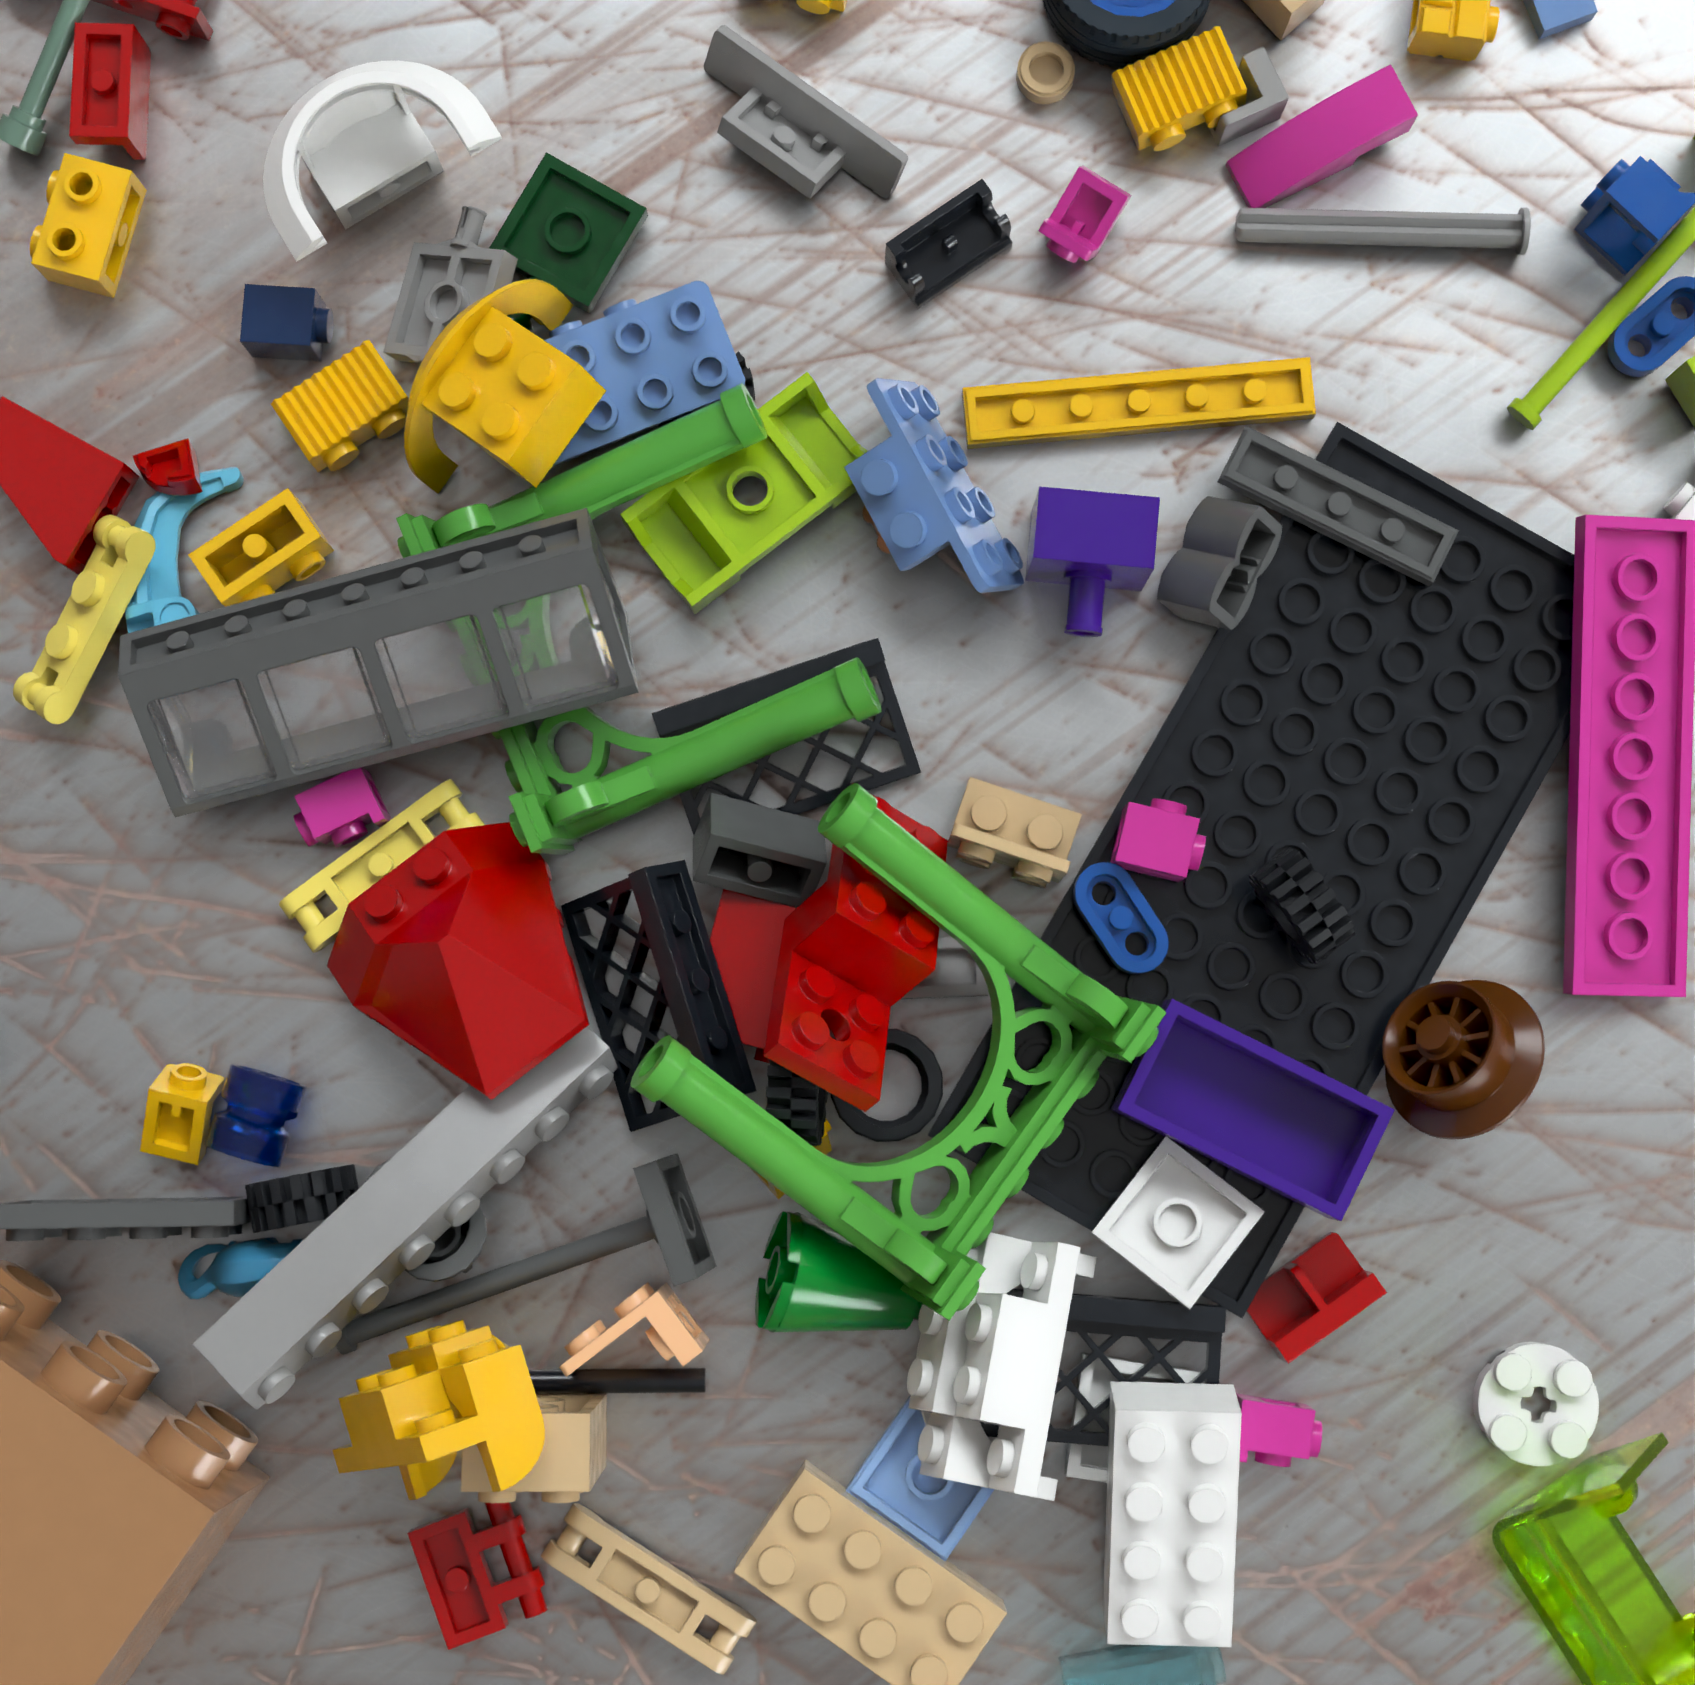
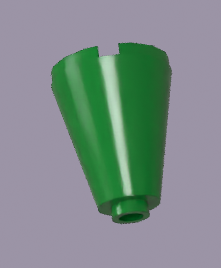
M783 1211L779 1214L773 1225L763 1258L770 1259L766 1279L758 1278L755 1302V1319L758 1328L767 1329L770 1332L906 1330L910 1327L913 1319H919L922 1304L900 1289L903 1283L896 1279L897 1277L830 1227L799 1212Z

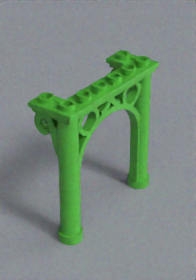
M741 383L721 392V400L545 480L537 488L532 486L489 507L483 503L466 506L446 514L437 521L424 515L414 517L406 513L399 516L396 520L403 535L397 540L400 553L405 558L587 508L591 520L610 509L766 439L765 426L749 391ZM551 593L527 599L523 608L516 614L507 616L502 614L498 608H495L493 611L497 626L516 630L527 627L530 624V633L520 634L522 641L521 653L515 664L511 667L514 675L537 669L538 666L541 668L560 663L551 634ZM467 615L446 621L452 631H458L466 649V652L461 653V661L471 682L474 685H479L497 680L498 677L477 617ZM856 657L835 666V668L679 736L647 738L632 735L606 722L589 706L553 717H547L542 722L538 731L534 721L492 732V735L496 739L502 738L510 760L505 761V770L517 793L508 796L515 811L509 815V820L517 840L523 847L529 846L531 853L566 855L575 851L573 844L582 841L581 837L852 718H856L858 722H861L881 713L882 709L873 683L863 663ZM573 722L593 733L591 760L583 770L576 773H570L563 768L554 747V739L558 730L565 724ZM611 743L622 748L651 754L601 777L608 765ZM559 783L572 785V789L562 792Z
M853 783L843 790L828 807L819 822L818 832L836 847L841 848L964 947L977 963L988 987L992 1008L990 1049L982 1075L965 1106L940 1133L917 1149L890 1160L855 1163L834 1159L814 1148L694 1057L690 1050L670 1035L659 1040L645 1055L634 1072L631 1087L651 1102L662 1101L897 1277L896 1279L903 1283L900 1288L903 1292L950 1321L956 1311L965 1309L974 1299L979 1289L978 1280L986 1270L980 1263L966 1256L971 1248L973 1249L981 1245L988 1237L994 1225L993 1217L1006 1198L1013 1197L1022 1189L1029 1176L1028 1167L1041 1149L1047 1148L1058 1138L1064 1127V1116L1076 1099L1084 1097L1094 1087L1099 1077L1098 1068L1105 1058L1109 1056L1132 1063L1135 1057L1141 1056L1153 1045L1159 1032L1157 1026L1167 1012L1155 1004L1116 996L1109 989L1083 974L876 807L877 799L858 783ZM1006 974L1042 1002V1006L1027 1007L1015 1012L1013 996ZM1043 1021L1052 1033L1050 1050L1043 1056L1042 1062L1036 1068L1022 1070L1015 1059V1033L1033 1023ZM1005 1077L1025 1085H1033L1010 1119L1007 1113V1099L1012 1089L1003 1086ZM986 1116L988 1124H980ZM984 1142L992 1143L969 1176L966 1168L958 1159L948 1156L954 1149L966 1154L975 1145ZM935 1166H943L950 1177V1189L947 1195L933 1212L926 1215L917 1214L911 1204V1191L915 1173ZM893 1180L891 1200L895 1212L890 1211L852 1181L883 1182ZM922 1231H929L926 1237L921 1234Z

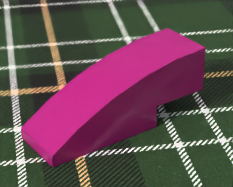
M1390 64L1282 124L1229 159L1225 166L1247 207L1267 208L1352 166L1358 156L1409 132L1418 113Z

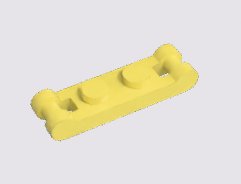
M115 515L103 516L95 524L93 538L96 546L83 572L75 579L71 595L56 625L48 632L45 647L32 672L21 675L13 687V696L18 703L29 710L36 711L40 717L51 724L64 723L74 713L156 549L155 540L151 534L139 527L131 526L127 521Z
M452 779L432 789L280 901L279 906L288 919L296 918L306 932L303 939L313 953L320 951L336 940L347 906L351 901L435 838V835L425 821L440 813L450 826L447 830L485 825L476 812L470 814L459 800L462 792ZM325 894H328L338 908L327 918L322 915L315 905L318 899Z

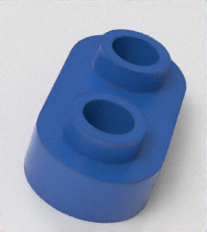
M1680 276L1671 279L1615 329L1609 337L1607 349L1610 361L1617 370L1632 377L1649 375L1695 336V278ZM1671 304L1682 305L1687 312V318H1676L1671 312ZM1638 341L1641 343L1645 351L1644 356L1638 357L1633 355L1628 348V342Z
M1109 862L1096 863L1086 868L1074 884V904L1111 962L1118 969L1129 974H1143L1155 969L1166 957L1169 946L1168 935L1131 876L1119 865ZM1104 883L1112 888L1114 896L1110 904L1100 905L1094 901L1092 889L1096 884ZM1138 933L1145 938L1147 945L1142 955H1132L1127 951L1125 940L1129 934Z

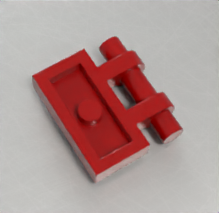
M510 1502L485 1503L492 1525L477 1531L469 1509L466 1508L411 1529L407 1533L448 1650L505 1629L509 1623L502 1603L518 1597L525 1619L532 1618L548 1610L541 1591L545 1581L540 1567L532 1566L522 1535L527 1532L521 1514L514 1515ZM499 1545L510 1577L494 1583L483 1551Z

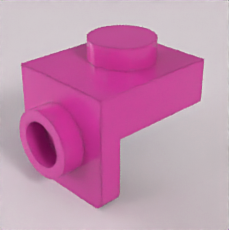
M1081 165L1075 172L1051 216L1043 221L1038 231L1050 238L1046 246L1058 256L1072 263H1076L1079 257L1089 261L1098 254L1132 195L1084 165Z

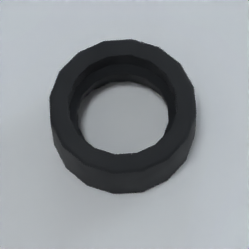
M888 1029L886 1050H894L906 1055L916 1065L921 1076L920 1097L917 1105L907 1115L893 1121H879L867 1116L862 1110L831 1094V1099L839 1118L856 1134L876 1142L901 1141L919 1133L935 1117L943 1096L942 1071L934 1052L918 1037L899 1029Z

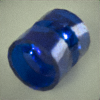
M231 1064L221 1092L222 1098L228 1105L226 1110L215 1112L204 1145L243 1160L271 1167H281L291 1137L284 1128L285 1121L297 1118L307 1086L261 1070Z

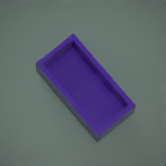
M1172 998L1163 1001L1161 1008L1167 1013L1157 1026L1159 1030L1158 1036L1153 1045L1144 1054L1135 1058L1111 1110L1165 1137L1167 1136L1169 1139L1326 1218L1342 1221L1395 1109Z

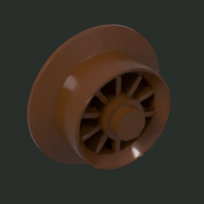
M1487 980L1440 981L1419 988L1406 997L1395 1009L1384 1032L1382 1048L1385 1062V1080L1389 1097L1397 1112L1411 1126L1422 1133L1440 1139L1472 1138L1502 1125L1527 1101L1542 1071L1545 1041L1542 1026L1535 1011L1521 995L1511 988Z

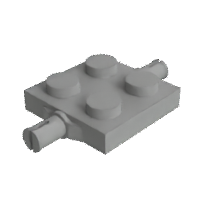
M463 206L455 238L438 244L414 242L383 353L397 361L414 362L421 365L435 339L460 312L477 300L512 283L518 259L505 250L481 248L478 246L483 223L487 216L485 211L472 206Z

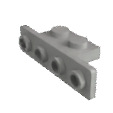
M721 25L714 32L703 65L704 70L742 97L722 116L717 130L719 135L809 199L840 168L883 198H888L895 191L908 161L906 153L727 26Z

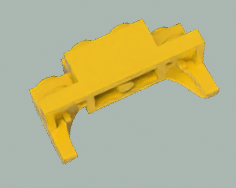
M464 1319L443 1326H434L405 1336L408 1348L388 1355L391 1364L390 1369L355 1380L358 1392L338 1398L351 1440L350 1444L332 1450L339 1474L399 1466L409 1500H417L426 1496L427 1492L440 1483L452 1467L457 1451L477 1445L492 1492H499L512 1487L532 1470L539 1459L544 1445V1420L521 1344L508 1346L491 1334L489 1325L467 1330Z

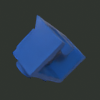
M1639 156L1631 166L1621 159L1596 185L1597 187L1580 205L1588 213L1574 230L1625 276L1695 204V193L1679 192L1678 190L1681 186L1652 159H1649L1647 162L1643 157Z

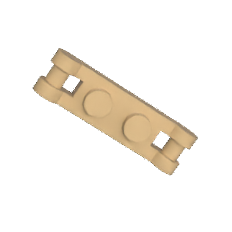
M573 1503L564 1517V1521L567 1523L558 1540L550 1539L541 1554L542 1559L559 1572L706 1667L724 1675L734 1660V1656L731 1654L733 1648L741 1636L745 1638L749 1636L757 1623V1619L742 1607L725 1600L604 1522L601 1517L581 1504ZM587 1538L603 1547L593 1564L585 1561L577 1554ZM705 1614L720 1623L711 1639L695 1632Z

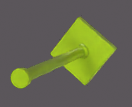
M1695 206L1522 399L1514 398L1507 406L1509 413L1519 423L1530 430L1536 428L1542 421L1539 414L1695 241Z

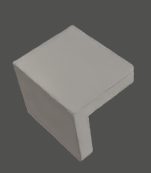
M1264 46L1243 55L1238 67L1247 88L1246 104L1222 115L1217 127L1209 128L1218 146L1281 118L1289 96Z

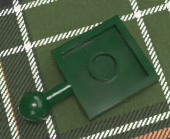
M546 152L489 249L507 251L518 259L515 272L528 279L543 280L550 283L572 304L591 313L646 221L648 212L646 207ZM517 313L508 315L509 318L533 333V326L530 321L532 317L529 314Z

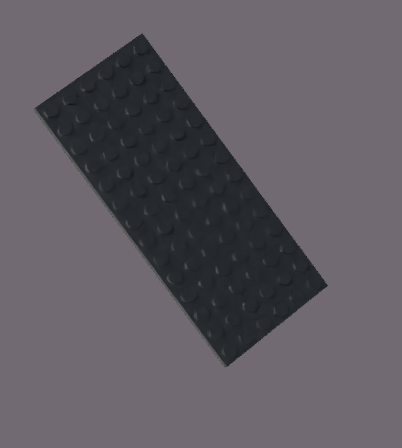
M1337 422L1315 460L1459 530L1434 583L1430 586L1420 583L1283 515L1279 521L1282 525L1279 546L1267 569L1257 578L1255 593L1245 616L1232 630L1218 627L1040 939L1083 974L1097 981L1116 996L1155 1004L1161 1007L1163 1001L1172 998L1368 1095L1385 1064L1382 1044L1390 1017L1406 997L1419 988L1430 984L1570 733L1575 555ZM1153 798L1170 800L1186 805V815L1200 818L1197 834L1206 836L1204 853L1198 871L1188 869L1187 877L1180 882L1126 870L1164 926L1169 941L1166 957L1159 966L1143 974H1129L1118 969L1111 962L1074 904L1073 888L1077 878L1086 868L1096 863H1110L1122 810L1129 801L1151 806ZM1289 847L1299 851L1303 858L1306 857L1311 862L1314 871H1319L1324 877L1325 884L1328 888L1334 890L1337 895V901L1343 904L1348 914L1346 915L1352 920L1354 924L1353 929L1356 931L1354 937L1316 964H1312L1307 958H1303L1296 946L1293 947L1287 941L1286 935L1275 926L1274 919L1266 913L1263 908L1264 904L1257 899L1254 893L1255 889L1250 884V875ZM1099 883L1093 887L1092 897L1096 903L1108 905L1112 902L1114 894L1109 885ZM1138 933L1129 934L1125 940L1127 951L1136 956L1142 955L1145 952L1147 945L1145 938ZM1017 982L1012 986L1011 992L1015 1012L1027 1007L1042 1006V1002ZM1038 1021L1015 1033V1059L1022 1070L1036 1068L1042 1062L1043 1056L1050 1050L1052 1033L1045 1022ZM992 1023L927 1136L933 1138L957 1116L972 1095L987 1061L991 1043ZM1109 1056L1105 1058L1098 1068L1099 1077L1096 1084L1088 1094L1080 1099H1076L1063 1118L1064 1127L1062 1132L1050 1146L1041 1149L1028 1167L1029 1176L1021 1189L1091 1231L1095 1229L1165 1138V1136L1111 1110L1134 1060L1132 1063ZM1005 1077L1003 1086L1012 1089L1007 1099V1113L1010 1119L1033 1085H1025ZM986 1116L980 1124H988ZM984 1142L975 1145L966 1154L957 1149L953 1151L978 1164L992 1143ZM1175 1142L1265 1211L1202 1294V1296L1243 1318L1305 1206Z

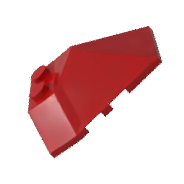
M510 822L443 831L347 906L327 967L352 1005L365 1016L390 1030L398 1038L433 1059L438 1065L490 1100L494 1099L590 1025L574 962L568 954L562 928L565 927L561 912L556 907L550 885L552 877L549 865L540 853H531L529 846L523 847L519 843Z

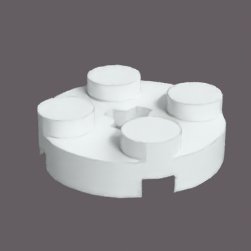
M1541 1342L1514 1344L1504 1349L1503 1351L1505 1352L1496 1356L1491 1364H1486L1479 1373L1475 1383L1473 1410L1481 1431L1486 1434L1489 1442L1510 1459L1531 1466H1550L1582 1454L1586 1449L1588 1439L1595 1430L1599 1414L1598 1393L1592 1380V1374L1587 1366L1576 1360L1567 1351ZM1534 1387H1543V1396L1551 1401L1549 1411L1542 1412L1539 1420H1531V1412L1521 1408L1522 1397H1531Z

